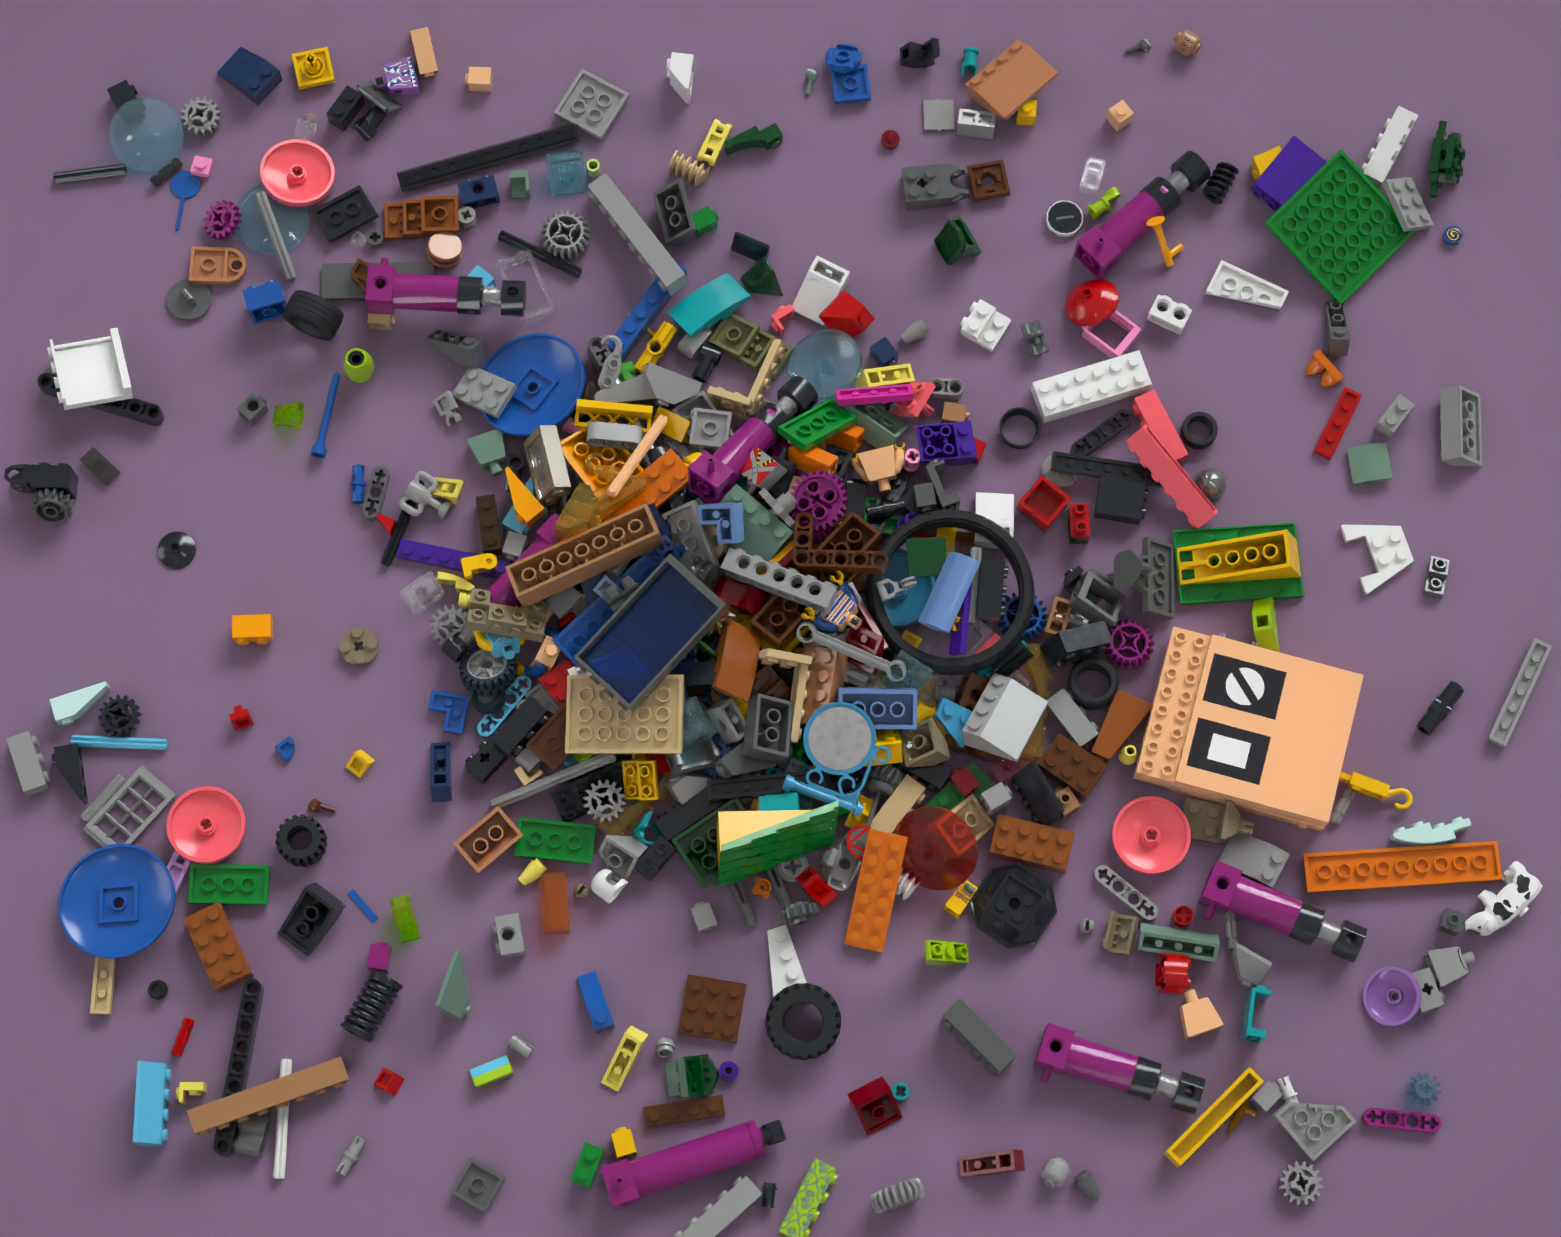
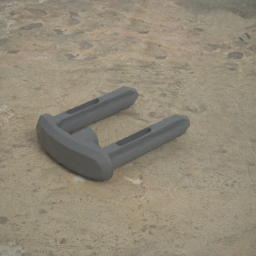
M775 865L772 869L781 886L780 888L775 883L770 871L771 869L766 870V873L779 903L785 911V906L793 903ZM758 873L749 875L747 878H752L758 875ZM741 881L729 884L746 925L750 928H755L757 919ZM734 885L738 886L744 903L741 902Z

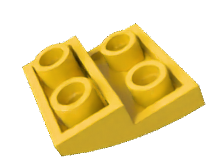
M623 760L625 800H658L656 760Z

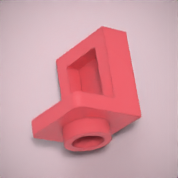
M790 304L786 307H779L775 311L776 313L771 315L770 325L775 333L778 332L780 336L784 335L782 323L794 317V309Z

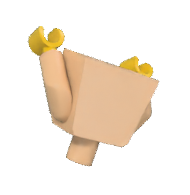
M894 443V446L891 445L856 453V457L850 460V465L862 480L869 481L870 485L878 483L880 493L888 492L891 490L889 481L896 479V474L901 472L905 460L904 454L906 453L905 443H903L902 447H897L896 443Z

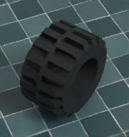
M300 814V817L292 816L293 819L291 820L287 818L284 820L286 822L284 825L280 824V831L276 832L277 839H275V843L279 853L288 863H292L297 867L299 865L307 867L309 863L310 865L315 864L314 861H319L321 854L326 852L325 847H327L328 842L326 841L327 836L324 829L311 816L306 817ZM300 831L310 832L312 834V842L308 848L297 851L291 847V839L296 833Z

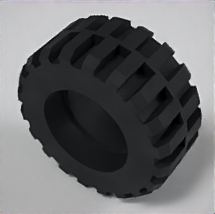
M796 983L783 988L774 996L766 1012L765 1027L772 1045L784 1056L787 1055L795 1060L815 1059L828 1052L835 1044L841 1029V1013L837 1002L828 991L811 983ZM797 1003L812 1004L819 1010L822 1016V1027L819 1033L811 1039L798 1040L792 1037L786 1030L785 1015Z

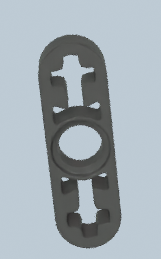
M382 466L376 467L372 471L362 509L364 517L369 521L377 520L376 515L378 513L381 514L390 480L388 470ZM383 472V474H384L385 477H382V478H381V481H380V484H381V485H379V484H378L379 479H378V476H376V475H380V473ZM374 489H379L382 493L380 497L373 498L371 492ZM371 502L375 503L374 510L376 511V513H372V515H369L367 510H371Z

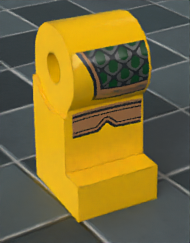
M491 553L461 559L466 581L473 580L472 575L482 572L493 573L498 567L497 558Z
M964 879L957 891L954 892L945 904L944 910L958 919L978 888Z

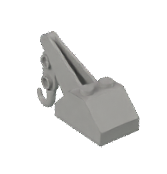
M607 335L602 339V345L607 340H613L615 342V349L604 362L598 378L600 390L594 394V401L618 403L650 399L655 401L654 405L665 408L699 393L702 385L701 382L652 363L644 364L639 376L615 385L622 366L621 352L623 345L621 340L615 335Z

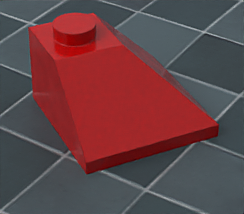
M845 290L818 315L840 343L862 333L875 320L868 309Z

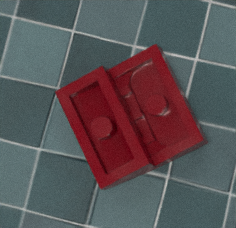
M862 626L857 630L850 627L845 640L849 642L848 644L882 658L884 637ZM848 656L847 662L876 675L877 668Z

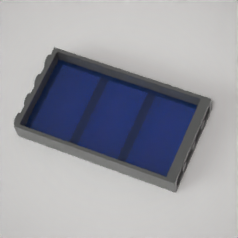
M669 554L573 658L578 661L576 664L578 668L583 672L587 670L592 674L589 677L597 685L601 683L606 687L603 691L611 698L615 696L620 700L617 704L625 711L629 709L634 712L730 608L675 557Z

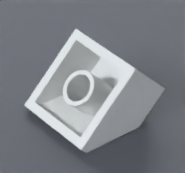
M672 52L671 59H667V77L670 78V85L684 102L690 104L694 77V55Z

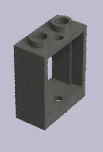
M1088 570L1078 579L1067 606L1092 623L1105 621L1107 628H1109L1110 626H1115L1118 622L1119 617L1117 616L1124 607L1123 600L1125 595ZM1088 590H1091L1111 604L1109 613L1085 598Z

